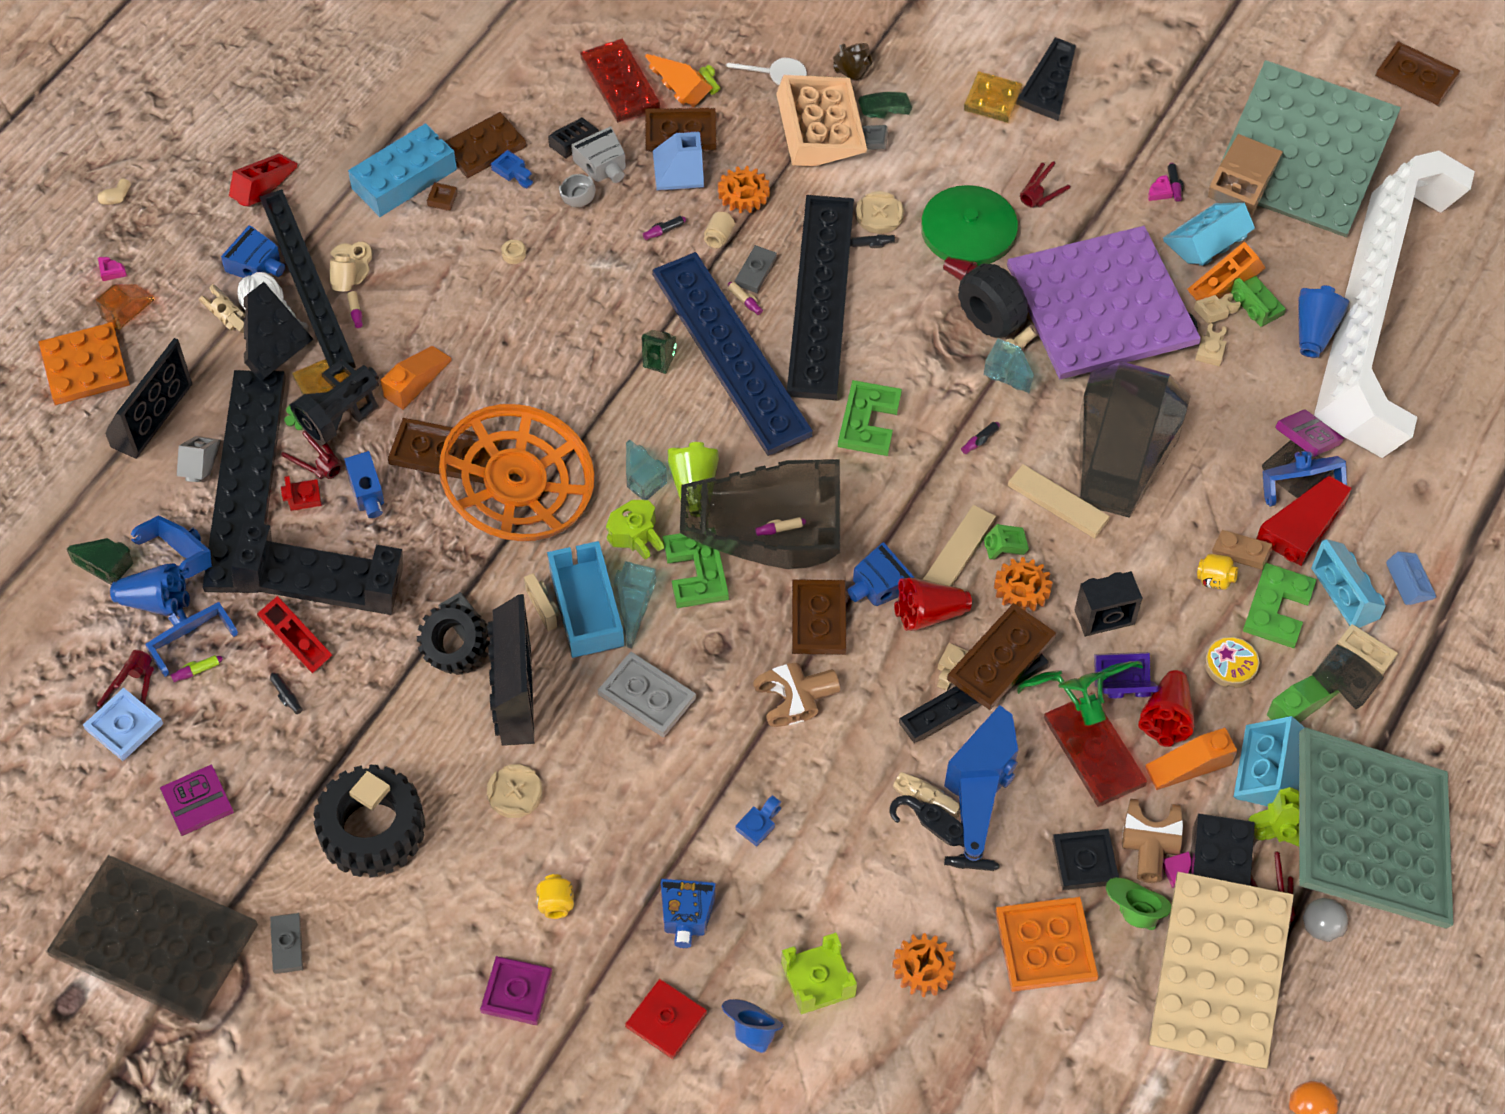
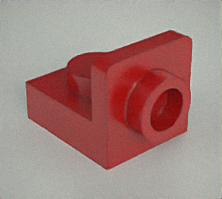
M284 476L285 486H281L283 502L288 501L291 511L322 506L318 479L292 483L290 476Z

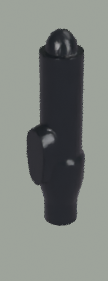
M878 234L874 236L852 237L850 246L881 248L885 244L895 243V235Z
M271 673L270 681L279 692L278 698L285 707L291 708L295 714L301 713L303 709L295 694L292 693L278 673Z
M964 854L952 857L945 856L944 865L959 869L994 871L1000 868L999 863L995 862V860L979 859L972 861L966 858Z

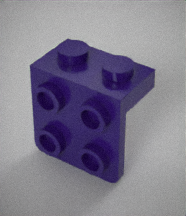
M1149 652L1094 654L1095 672H1099L1117 663L1140 661L1143 665V669L1129 667L1119 673L1110 675L1103 681V694H1108V698H1123L1124 693H1135L1136 697H1150L1151 692H1158V685L1150 680ZM1095 680V687L1098 688L1097 680Z

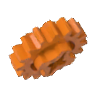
M737 166L735 172L730 169L727 170V176L722 175L721 182H718V198L722 199L723 206L730 205V211L738 208L739 213H742L743 209H747L749 213H752V208L755 207L759 210L760 203L766 204L767 197L770 195L769 180H765L764 173L758 175L757 168L749 171V166H746L744 170Z
M1021 557L1019 563L1011 559L1009 566L1003 563L1001 571L996 572V580L994 582V589H997L996 597H1003V606L1008 603H1015L1025 611L1026 607L1036 611L1037 604L1043 607L1045 600L1050 598L1052 581L1049 580L1050 572L1043 573L1044 565L1035 566L1034 559L1029 563H1026L1024 557ZM1038 587H1040L1038 593L1035 594L1034 592L1037 591Z
M923 933L920 940L915 935H911L910 943L903 940L901 942V949L895 950L894 957L897 959L893 960L892 968L897 970L895 971L894 978H902L900 987L903 989L909 985L911 987L910 994L912 995L916 990H920L921 996L925 997L926 992L930 990L935 996L937 995L938 987L945 990L948 985L947 981L953 980L954 973L952 971L955 970L956 962L951 960L953 959L954 952H946L948 943L943 942L939 945L937 943L938 936L936 935L932 940H927L926 933ZM935 953L940 957L941 961L937 960ZM927 958H929L928 964L925 966V968L923 967L921 972H919L920 966L923 964V962L925 963ZM907 969L911 970L913 977L908 973Z

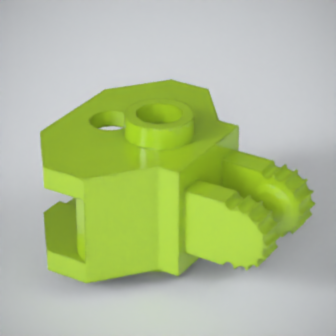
M632 499L612 511L606 525V530L608 531L607 541L611 546L630 548L632 551L636 550L643 559L651 557L648 547L645 546L647 542H650L658 551L664 549L663 542L654 531L656 522L654 505L649 500ZM630 511L626 516H623L624 512Z
M1288 787L1278 791L1274 801L1267 804L1268 810L1249 816L1248 821L1255 822L1254 835L1256 839L1262 841L1277 837L1279 842L1286 841L1299 847V790Z

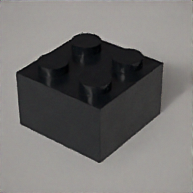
M1132 571L1126 573L1116 572L1109 577L1091 578L1081 583L1074 611L1085 637L1135 625L1143 597Z

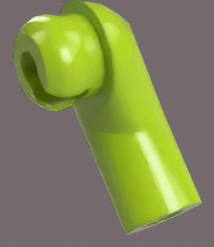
M711 65L701 67L699 72L713 87L709 93L711 95L716 94L721 88L713 78L715 74L714 68Z

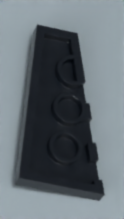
M1057 37L1054 38L1017 97L1016 105L1059 121L1075 54V44Z

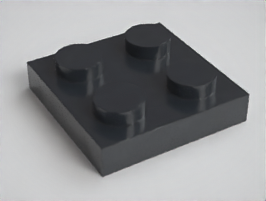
M1109 829L1053 834L1052 842L1062 891L1106 886L1110 879L1119 878Z

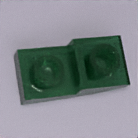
M903 92L873 93L861 96L858 100L863 115L870 118L885 119L888 111L894 114L909 115L913 108L907 93Z

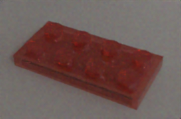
M623 38L580 52L584 66L617 123L644 114L645 109L660 108V101Z
M1071 701L1046 712L1044 720L1097 807L1145 787L1147 779L1107 715L1105 714V720L1085 726L1081 712L1077 711L1075 704Z

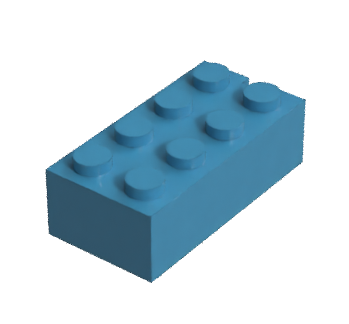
M425 123L348 170L352 190L381 217L432 186L434 182H438L457 170L454 150L442 139H439V136Z
M599 541L576 546L578 563L576 565H573L571 547L547 552L549 570L571 657L574 658L624 647L623 628Z

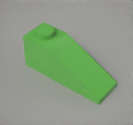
M1324 669L1293 684L1274 698L1267 716L1271 720L1292 716L1301 723L1343 691L1344 687Z

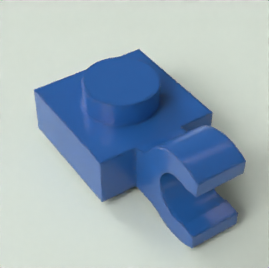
M505 151L491 163L492 171L506 180L510 181L515 178L526 189L533 184V181L529 179L532 173L526 169L525 161L510 151Z
M772 795L766 801L761 811L753 806L735 826L736 831L757 847L775 828V823L771 819L781 810L779 806L781 801Z

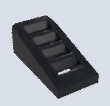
M581 117L551 133L548 136L549 147L566 159L572 154V144L599 132V129Z

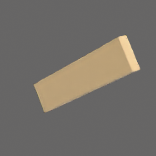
M1024 464L1009 480L1008 486L1094 539L1109 521L1110 516Z
M973 505L923 580L952 586L994 524L996 516Z

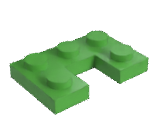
M852 380L838 439V447L888 456L893 430L869 426L872 411L897 415L902 389Z
M714 528L663 536L667 564L693 560L697 577L672 580L676 608L729 600Z
M1266 563L1243 632L1295 648L1303 622L1278 614L1277 612L1282 597L1308 606L1316 579Z

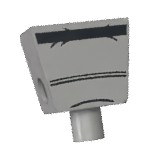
M611 126L572 144L573 161L595 181L600 182L609 177L613 183H618L624 178L623 170L626 168L625 153Z

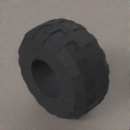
M984 263L968 272L960 281L958 299L960 300L962 310H964L967 318L983 334L998 338L1006 337L1024 324L1028 313V301L1022 287L1006 269L996 264Z

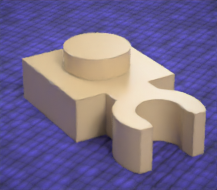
M1226 294L1223 296V299H1219L1214 295L1196 301L1194 310L1209 324L1228 318L1229 313L1238 312L1241 303H1231L1233 294Z
M1210 323L1207 327L1206 336L1202 335L1195 360L1220 367L1226 341H1222L1225 337L1226 327H1222L1220 333H1215L1212 330L1213 324Z

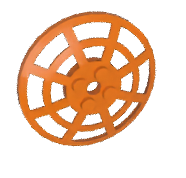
M498 404L472 412L452 428L444 442L440 455L439 473L441 484L453 508L474 527L506 540L536 541L550 538L572 526L583 514L589 504L594 488L592 460L580 437L559 418L531 406ZM500 416L521 417L519 431H499L489 435L481 421ZM531 420L552 428L567 442L555 450L544 440L529 434ZM472 426L479 440L470 447L464 460L450 455V450L457 438ZM500 440H517L515 449H504L501 451L493 443ZM531 443L540 448L547 456L539 460L533 454L525 451L526 444ZM483 447L491 457L486 468L471 463L474 456ZM572 450L578 455L583 467L584 485L569 484L568 471L562 458ZM447 464L461 470L462 484L468 497L456 500L448 484ZM552 464L556 465L560 476V483L546 482L547 475L545 469ZM469 473L483 477L486 489L475 494L470 484ZM517 474L522 480L515 482L509 478V475ZM543 491L559 493L555 502L547 510L538 501ZM567 494L583 495L577 510L565 523L561 524L552 516L562 506ZM493 497L498 502L504 504L503 515L489 509L482 502ZM475 505L487 516L502 522L501 530L480 522L465 509ZM527 505L537 514L527 518L513 517L515 507ZM544 521L552 528L549 531L535 534L511 533L512 524L529 525Z

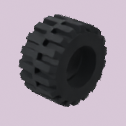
M446 603L441 604L440 610L434 607L430 610L431 616L425 615L423 617V620L426 621L424 626L419 624L418 631H421V636H417V642L422 644L418 649L421 654L425 655L423 659L430 663L431 666L449 674L460 675L463 671L469 673L473 671V665L479 667L482 664L480 661L481 657L486 658L489 654L485 652L486 647L490 645V641L487 640L489 635L488 629H486L488 626L486 621L475 611L457 603H451V606ZM455 625H462L465 630V641L462 647L454 653L447 654L443 646L446 632Z

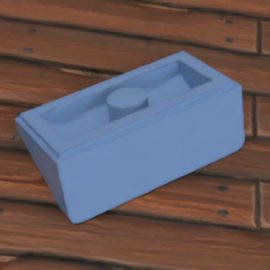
M1398 551L1387 560L1386 565L1405 605H1412L1436 598V594L1416 553Z

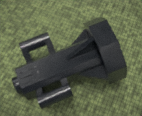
M340 359L321 373L324 380L333 387L332 389L322 393H305L289 404L296 421L320 446L326 444L337 435V429L343 413L350 409L354 419L360 422L378 408L372 391L379 386L377 381L379 376L373 368H367L363 365L354 370L343 359ZM343 370L349 376L339 382L334 376ZM365 397L367 404L358 409L356 403Z

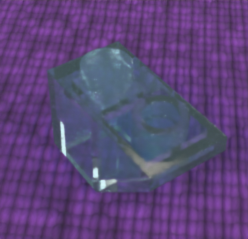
M998 338L986 358L983 375L988 376L992 380L1008 384L1017 390L1030 393L1034 374L1021 347Z
M630 439L626 442L627 488L642 500H648L667 484V469L660 460H654L648 455L645 448L641 445H636Z

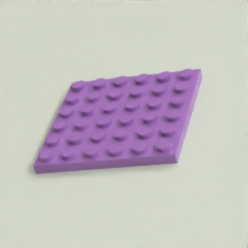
M1145 226L1010 258L1007 261V267L1011 275L1014 276L1024 291L1028 301L1029 315L1059 380L1200 343L1201 338Z

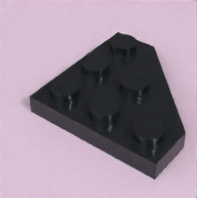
M265 282L261 283L244 297V307H246V319L244 320L246 351L244 352V363L262 381L307 346L313 338Z

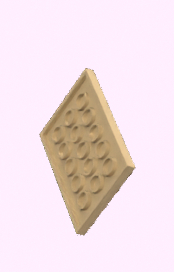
M1177 872L1149 1039L1150 1046L1267 1069L1293 894Z

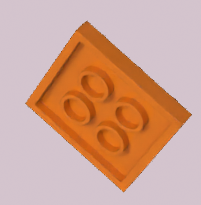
M113 322L38 341L55 405L130 385Z
M1081 897L996 907L995 913L1011 992L1097 981L1098 973Z

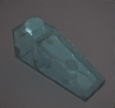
M625 561L622 571L618 570L616 573L614 585L618 589L627 648L632 649L656 585V569Z

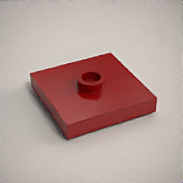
M659 979L625 1023V1027L671 1059H674L706 1016L707 1010Z

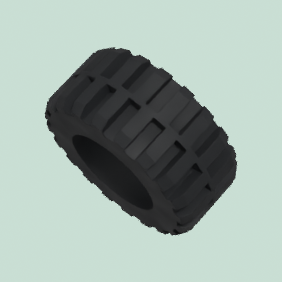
M370 764L369 768L365 769L362 768V765L354 767L355 771L347 773L345 770L339 773V779L336 781L331 779L326 784L327 791L320 792L317 798L319 805L317 804L314 807L313 813L315 831L322 851L325 852L327 859L332 864H337L339 870L346 873L350 869L352 875L362 877L363 873H368L369 878L378 877V872L385 871L387 875L394 872L393 867L396 865L403 867L408 863L407 856H414L419 850L417 843H422L424 838L423 829L425 828V817L421 800L413 783H409L408 778L402 773L396 775L393 768L386 766L384 770H381L379 765ZM368 771L390 786L391 790L379 804L391 808L396 813V816L390 827L381 834L361 838L347 833L344 830V825L348 817L355 810L364 806L352 798L349 792Z

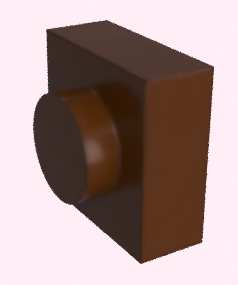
M434 182L427 198L428 207L451 211L458 194L457 187Z

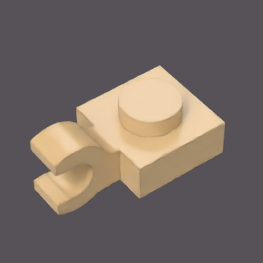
M951 643L948 644L938 663L937 669L942 672L938 678L940 681L937 687L948 690L951 682L947 680V675L968 653L967 650Z

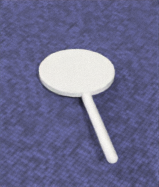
M792 58L778 59L770 68L734 63L726 64L729 68L770 73L772 80L780 85L783 75H807L804 65Z

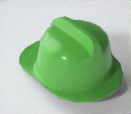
M1117 877L1110 879L1106 883L1107 894L1114 902L1120 905V911L1125 921L1134 927L1154 930L1160 918L1168 916L1171 912L1172 905L1169 900L1133 881Z

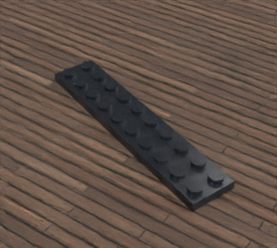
M806 195L787 392L790 397L837 400L854 198Z
M234 370L208 546L211 552L212 567L206 569L204 573V592L257 593V591L234 588L231 564L243 522L267 524L286 380L285 371H274L264 380L260 381L251 370Z

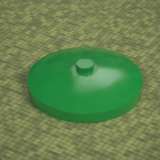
M973 185L955 186L936 194L925 206L921 221L923 239L935 255L943 260L951 257L973 261L978 266L984 263L991 264L1004 257L1013 247L1018 230L1017 216L1010 203L1000 194L990 189Z

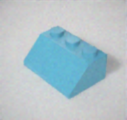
M1215 203L1163 237V240L1188 264H1199L1201 266L1213 260L1212 257L1216 254L1229 250L1230 245L1234 242L1247 238V234L1254 230L1255 227L1245 203Z
M1328 539L1323 540L1311 569L1349 626L1353 624L1360 628L1379 620L1386 607L1384 599L1371 585L1369 576L1362 572L1354 554L1348 551L1343 543Z
M1290 716L1246 725L1234 798L1268 807L1267 804L1274 801L1279 790L1288 787L1299 790V731L1305 728L1302 724Z

